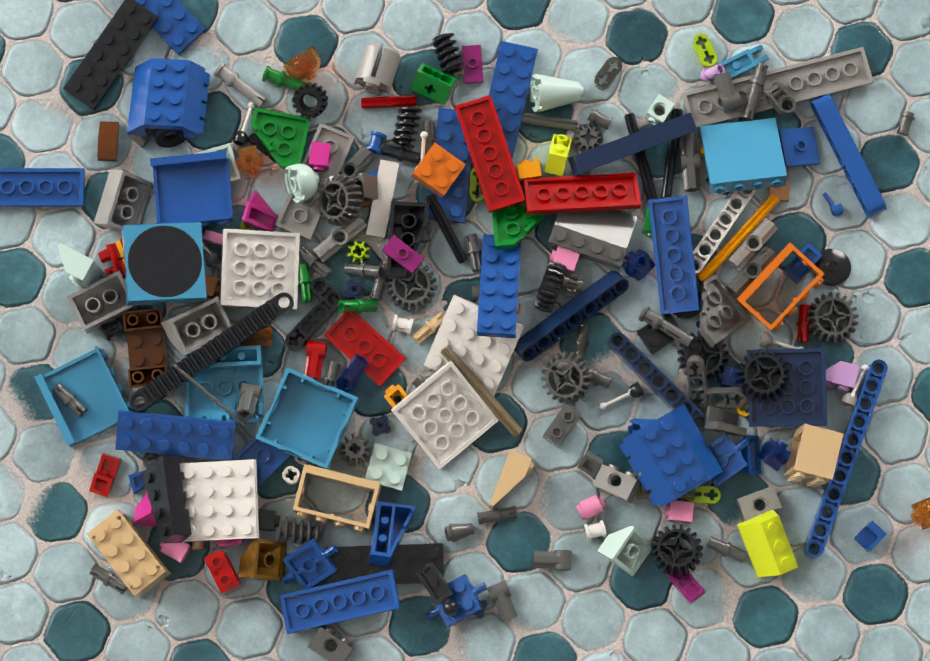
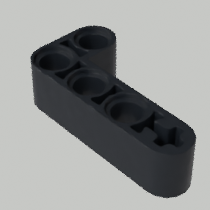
M315 278L311 282L312 293L320 301L285 338V344L292 352L300 351L307 344V341H310L339 310L338 307H341L338 306L339 301L342 300L341 294L323 278ZM319 283L325 285V289L322 292L315 291V286ZM332 296L339 298L338 303L335 305H331L328 302ZM323 310L326 312L324 318L319 319L315 316L316 312ZM305 324L313 326L312 330L308 333L302 331ZM298 331L300 332V334H301L303 337H305L304 339H302L301 336L299 337V335H298V333H297ZM297 339L298 345L296 346L295 344H293L291 346L290 340Z

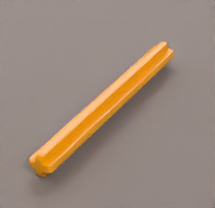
M772 194L698 274L697 278L701 282H705L779 203V199Z

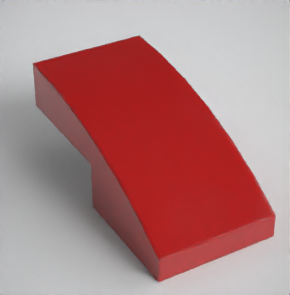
M102 453L89 491L108 497L122 459Z

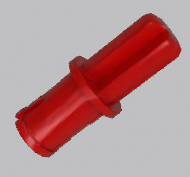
M801 304L799 306V318L796 325H798L797 342L809 343V325L812 323L807 321V318L810 317V314L807 312L811 309L808 304Z

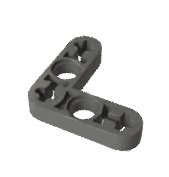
M696 355L688 358L686 372L690 400L698 408H707L708 406L739 407L745 404L747 397L745 389L740 387L707 388L704 360ZM693 363H696V365L698 366L697 372H694L695 369L694 365H692ZM698 378L703 383L695 385L692 380ZM698 391H700V397H701L702 400H698V397H697V392H698ZM715 394H720L724 397V399L718 401L715 400L713 396Z

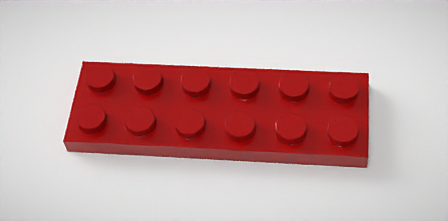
M491 95L454 106L488 212L491 213L524 203L526 200Z
M637 173L523 179L527 215L641 209Z

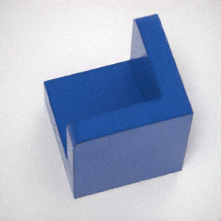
M872 520L854 537V540L869 552L883 539L886 533Z

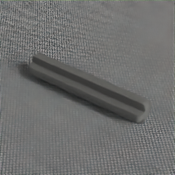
M523 113L522 123L570 131H575L578 126V121L532 113Z

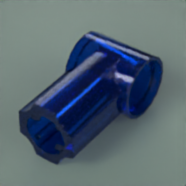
M355 354L343 374L337 378V389L344 392L354 389L370 364L368 360L363 356ZM345 378H347L350 381V386H347L345 384Z

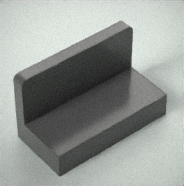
M712 406L707 407L704 429L730 436H746L747 428L737 426L738 413Z

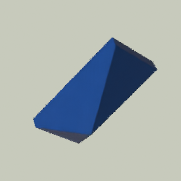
M743 436L741 441L746 438L747 442L750 443L749 446L741 451L743 458L748 463V466L743 471L746 474L761 475L759 436Z

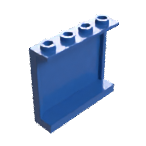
M226 151L150 158V165L153 168L157 223L155 224L201 222V228L210 227V224L218 223L219 226L229 225V222H234L229 154Z

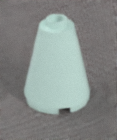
M540 74L532 75L535 79L530 82V101L535 104V107H532L534 112H541L578 102L583 97V87L580 86L579 82Z

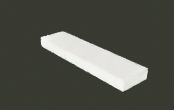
M380 160L377 175L378 199L372 201L366 235L381 238L386 236L391 201L393 200L400 163Z

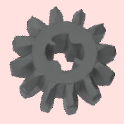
M352 433V440L348 436L344 437L348 442L347 444L340 442V446L345 449L339 450V453L345 454L342 457L343 461L349 458L348 465H351L353 460H355L356 466H359L360 459L363 463H366V459L363 456L371 457V454L366 452V450H371L372 446H365L369 439L367 438L362 441V434L356 439L355 433ZM354 445H357L358 448H361V450L358 451V454H354L353 451H350L351 448L353 449Z

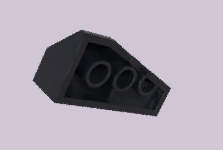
M391 201L389 240L394 235L414 251H417L428 224L429 203ZM388 256L386 277L406 278L408 271Z

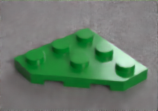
M255 108L251 128L281 169H286L288 166L301 164L311 118L307 119L297 115Z
M525 202L492 212L495 250L514 249L548 214L527 215Z

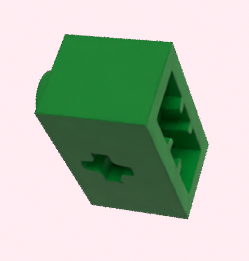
M422 63L416 72L410 90L415 91L418 95L426 96L436 103L445 105L451 96L457 78Z

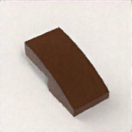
M100 121L98 161L117 162L119 122Z

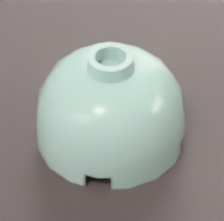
M294 164L286 167L288 173H285V182L289 194L293 193L295 196L293 201L300 203L312 198L318 188V174L314 173L312 168L305 164Z

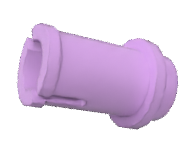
M717 64L711 68L706 67L700 74L701 79L705 82H711L714 77L725 73V69L722 64Z

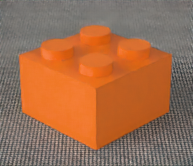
M434 142L411 177L440 198H443L466 164Z

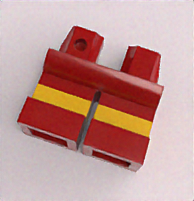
M121 238L120 241L106 245L107 249L99 252L98 255L102 264L111 260L114 266L105 269L107 276L120 271L125 279L126 263L123 257V242Z

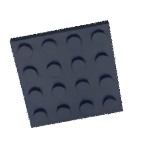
M825 348L769 349L768 355H772V352L776 351V359L780 355L783 356L780 363L787 361L788 364L783 369H790L789 373L784 374L790 376V380L784 381L788 384L787 388L781 386L784 391L783 394L776 391L778 396L776 399L770 394V401L766 400V396H763L762 401H759V395L756 394L755 398L752 399L753 392L751 391L748 394L749 427H798L804 424L827 426ZM747 350V356L752 359L750 352L753 351L757 356L758 350ZM760 361L765 367L775 366L770 361ZM752 364L747 372L748 379L757 374L755 364ZM761 371L759 377L767 380L768 373ZM779 371L770 377L773 386H776L780 380ZM763 383L752 384L758 389L768 390Z

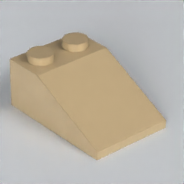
M510 450L489 508H495L524 481L526 476L530 477L534 466L531 463V457Z

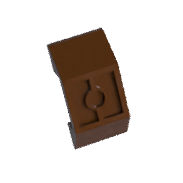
M162 308L123 312L124 331L127 333L130 389L143 387L169 369L166 332L161 324L164 321Z

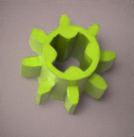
M355 240L353 247L348 246L351 253H348L347 257H353V264L356 261L363 263L365 258H370L366 254V252L370 251V247H364L365 241L357 244ZM356 249H360V251H362L361 256L355 254Z

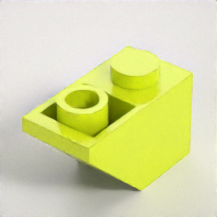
M562 134L553 135L544 172L563 176L572 138Z

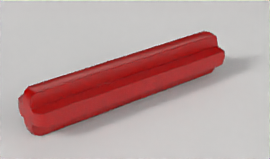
M415 95L361 98V107L363 109L417 105Z

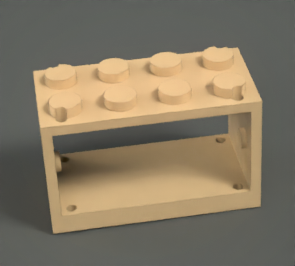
M808 424L802 425L793 433L783 477L788 478V482L795 484L804 482L807 483V487L815 489L833 480L843 433Z
M304 464L293 511L300 518L309 519V516L315 517V520L320 523L328 524V521L335 522L334 525L336 527L346 529L347 526H351L354 531L365 533L366 530L371 531L382 486L380 482ZM308 477L374 492L372 502L368 507L369 514L366 524L337 517L335 514L329 515L301 508Z
M116 510L87 533V536L135 597H143L171 575L170 571L124 512Z

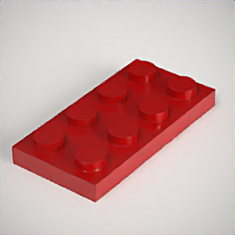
M345 312L324 334L325 338L379 387L406 360L398 350L355 312Z

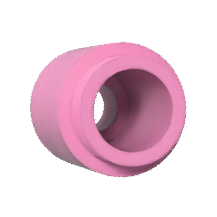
M595 494L581 501L576 507L583 520L603 513V508L606 505L602 497H597Z

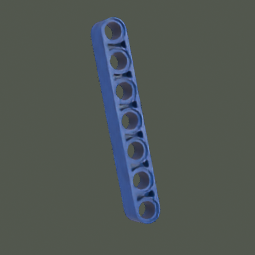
M827 94L812 101V110L864 213L869 218L885 211L887 208L884 199L832 97Z

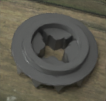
M590 123L581 124L573 134V142L579 151L585 152L601 146L603 134L597 125ZM588 131L590 136L594 138L590 140L589 145H587L586 139L583 138Z

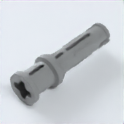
M221 63L214 72V76L226 82V86L234 87L259 108L266 102V97L240 79L239 73H234L230 70L226 63Z

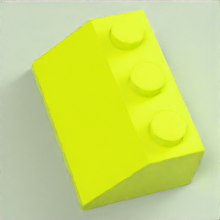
M773 509L737 524L757 577L782 575L798 568L780 517Z

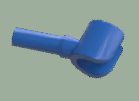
M825 192L823 197L830 206L831 214L833 216L842 215L844 211L842 204L835 205Z

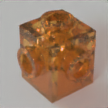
M256 145L237 149L239 158L236 159L238 170H242L243 175L255 176L258 172L262 171L261 165H264L262 154H258Z
M930 497L911 505L913 511L911 518L914 524H918L922 530L930 527Z

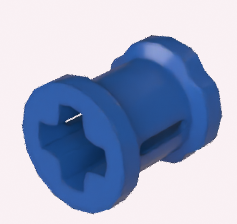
M371 131L370 134L372 136L366 148L371 153L380 155L382 144L387 139V136L378 131Z

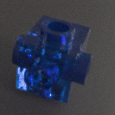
M638 249L634 252L631 250L624 257L626 261L621 265L627 275L639 281L645 278L655 266V263L650 259L647 252Z
M770 438L762 445L757 457L778 471L782 465L787 463L791 452L786 449L788 446L780 439L775 441Z

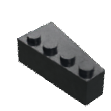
M162 455L142 473L162 544L182 543L192 535L189 509H185L187 494L182 488V480H185L184 472H180L179 463H182V456Z

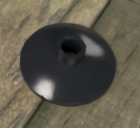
M833 248L821 251L822 257L814 265L824 273L822 284L837 286L845 282L851 272V263L847 255ZM830 263L836 264V269H831Z

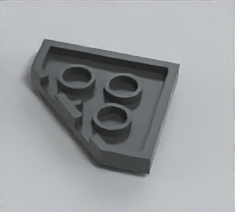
M716 274L700 285V334L712 348L751 320Z

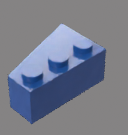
M377 501L369 564L389 566L414 517L416 506Z

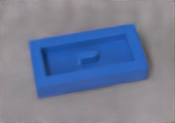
M809 243L800 251L813 264L822 257V254ZM795 257L783 270V273L798 284L810 269Z

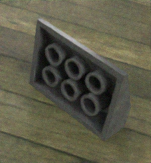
M619 210L558 213L547 246L555 249L560 246L580 253L579 257L620 270L637 217Z

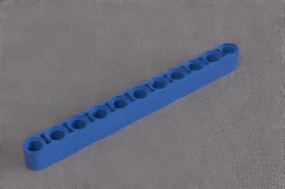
M883 360L873 361L865 373L857 396L856 407L852 410L842 438L833 480L826 483L803 551L808 558H817L824 551L888 370L887 364ZM874 365H879L881 367V374H877L874 372ZM870 382L875 385L874 392L867 389V383ZM862 400L867 401L869 409H863L860 402ZM855 418L862 420L863 426L861 428L855 426ZM849 436L855 437V446L848 443ZM842 454H847L850 457L849 464L842 462ZM836 472L843 474L844 479L842 482H838L835 479ZM830 490L836 491V500L829 498L828 492ZM823 508L830 510V518L823 517ZM817 526L823 527L825 531L822 537L818 536L815 532ZM811 544L816 545L818 548L816 555L809 552Z

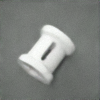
M395 314L391 331L398 330L410 335L414 319L400 318Z
M288 466L284 469L282 477L287 484L295 485L300 481L301 474L297 468ZM290 471H293L295 474L297 473L294 476V480L287 478Z
M603 520L593 525L584 524L588 541L600 536L607 537Z

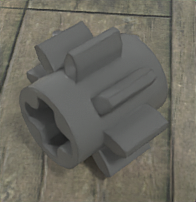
M571 272L570 276L565 275L562 289L566 290L565 295L574 297L575 293L580 294L583 280L579 279L580 274Z

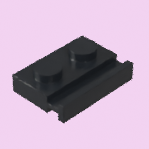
M662 314L665 320L679 327L670 314ZM649 324L636 332L651 355L675 340L661 330L652 329V326Z

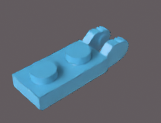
M759 45L750 50L747 49L719 64H722L725 72H730L731 78L734 79L756 68L757 63L766 62L769 60V57L764 55L754 60L752 55L764 49L762 45Z

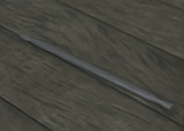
M176 364L173 365L184 377L245 427V422L241 421L238 416Z

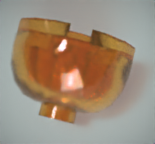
M313 45L305 49V52L299 53L283 65V68L293 79L303 80L306 78L309 81L317 76L316 71L320 68L321 58Z

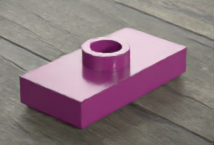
M481 45L462 46L465 84L484 83Z
M394 235L382 249V252L411 274L415 272L424 260V257Z
M670 571L666 573V577L690 605L706 593L690 572L686 575L682 571L681 577H678V572H674L672 577L670 576Z

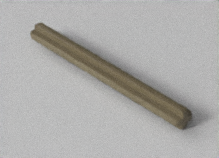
M448 345L441 350L443 357L448 362H453L514 437L518 436L522 432V428Z

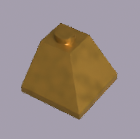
M254 538L240 557L238 577L283 581L282 577L284 576L285 567L283 559L286 556L287 542Z

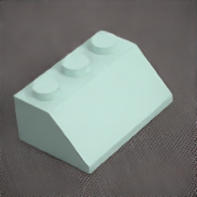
M59 243L58 249L65 272L70 276L69 280L80 289L97 282L102 269L96 262Z

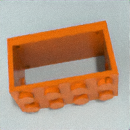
M789 243L737 298V302L770 332L773 329L777 331L784 324L782 319L786 315L790 317L797 310L795 305L799 301L803 303L811 295L808 291L812 287L816 289L824 281L822 278L824 273L792 243ZM793 253L817 277L797 298L794 297L792 299V303L770 325L761 317L762 314L757 310L755 311L746 301Z

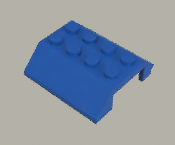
M151 58L136 66L127 134L146 135L147 128L183 130L184 138H196V135H203L204 121L202 120L205 119V103H207L208 88L206 87L209 86L210 74L205 72L204 67L190 60Z
M684 404L623 438L624 443L619 445L626 457L632 456V459L628 461L635 474L642 473V476L638 477L645 491L651 489L652 492L648 496L654 507L658 504L661 507L665 506L723 472Z

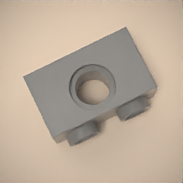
M602 464L593 486L597 490L631 504L641 484L636 479L637 476L627 471L626 474L619 472L620 468L609 464V466ZM620 478L622 480L619 486H613L616 479Z
M774 486L735 500L743 522L772 509L778 514V509L782 508ZM755 501H761L764 504L762 511L755 509Z

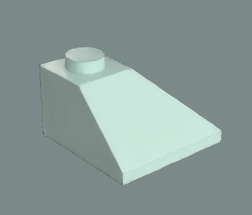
M630 526L609 534L598 549V552L633 577L652 550V542L635 527Z

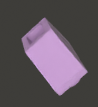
M840 361L826 369V387L832 385L842 392L852 391L855 387L860 366Z

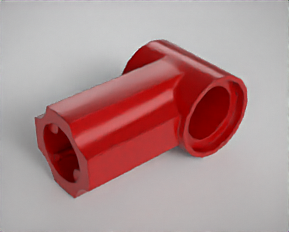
M307 341V360L304 375L314 380H321L327 343Z

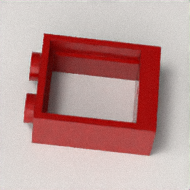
M221 549L204 558L221 594L226 596L243 587L227 552Z

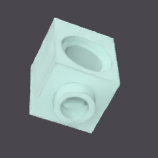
M658 94L646 114L648 122L654 126L665 122L675 103ZM658 108L662 109L664 111V114L658 116L655 114L654 110Z

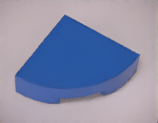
M144 471L128 475L133 494L139 493L145 487L142 476Z

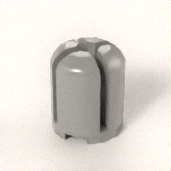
M369 43L364 49L353 84L356 86L358 83L365 87V92L380 96L381 92L388 93L389 95L400 62L398 51L387 44L383 51L382 43Z

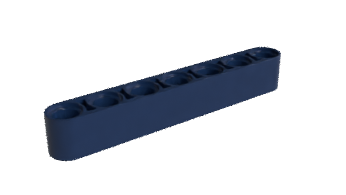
M690 112L567 159L575 176L695 132L697 128Z
M610 271L521 336L514 351L524 362L532 361L625 293L629 287V282L618 271Z
M613 333L608 341L609 348L671 410L683 404L689 406L691 410L690 415L694 422L696 419H701L704 422V427L698 428L701 433L705 431L706 415L623 333ZM620 338L622 345L615 346L612 343V339ZM633 351L636 354V358L629 360L626 357V352ZM647 365L650 371L644 374L640 371L639 367ZM660 378L663 381V386L656 387L653 384V380ZM674 392L677 395V400L670 401L667 398V393Z

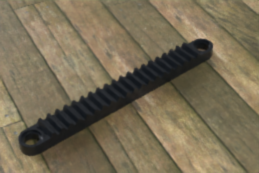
M286 292L276 295L266 301L265 304L260 305L259 308L247 314L246 317L234 323L233 326L228 327L212 340H209L199 349L190 353L186 358L177 362L176 365L190 377L194 378L290 312L294 306L292 296ZM281 298H288L290 301L289 306L286 308L280 307L279 300ZM172 366L136 391L130 397L129 404L133 410L144 412L189 380ZM137 397L145 399V404L142 407L135 406L134 401Z

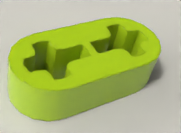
M703 33L697 34L692 42L693 49L701 66L711 68L717 63V54L709 37ZM698 39L705 41L704 50L701 45H697ZM705 53H707L709 58H713L711 64L708 61H704L706 58Z
M473 168L470 172L469 195L473 202L481 203L485 200L484 196L480 195V198H476V195L472 194L476 192V186L480 187V184L476 182L477 177L473 176V174H476Z
M698 486L695 488V493H701V496H695L694 500L685 499V501L693 502L694 504H715L720 500L721 493L718 488L713 486ZM713 490L717 497L711 501L710 497H704L703 495Z

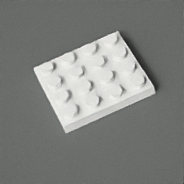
M223 229L220 305L259 308L260 305L265 304L266 301L276 295L286 292L294 300L292 310H296L300 233ZM281 298L279 300L280 307L286 308L289 306L290 301L288 298Z
M453 295L424 366L438 371L447 364L448 361L441 354V350L448 345L494 396L525 325L516 322V338L477 336L479 305Z
M452 361L445 364L391 409L393 414L439 470L499 421Z
M255 459L180 464V472H184L185 479L182 480V488L187 494L185 509H189L192 535L183 542L259 538L257 466Z

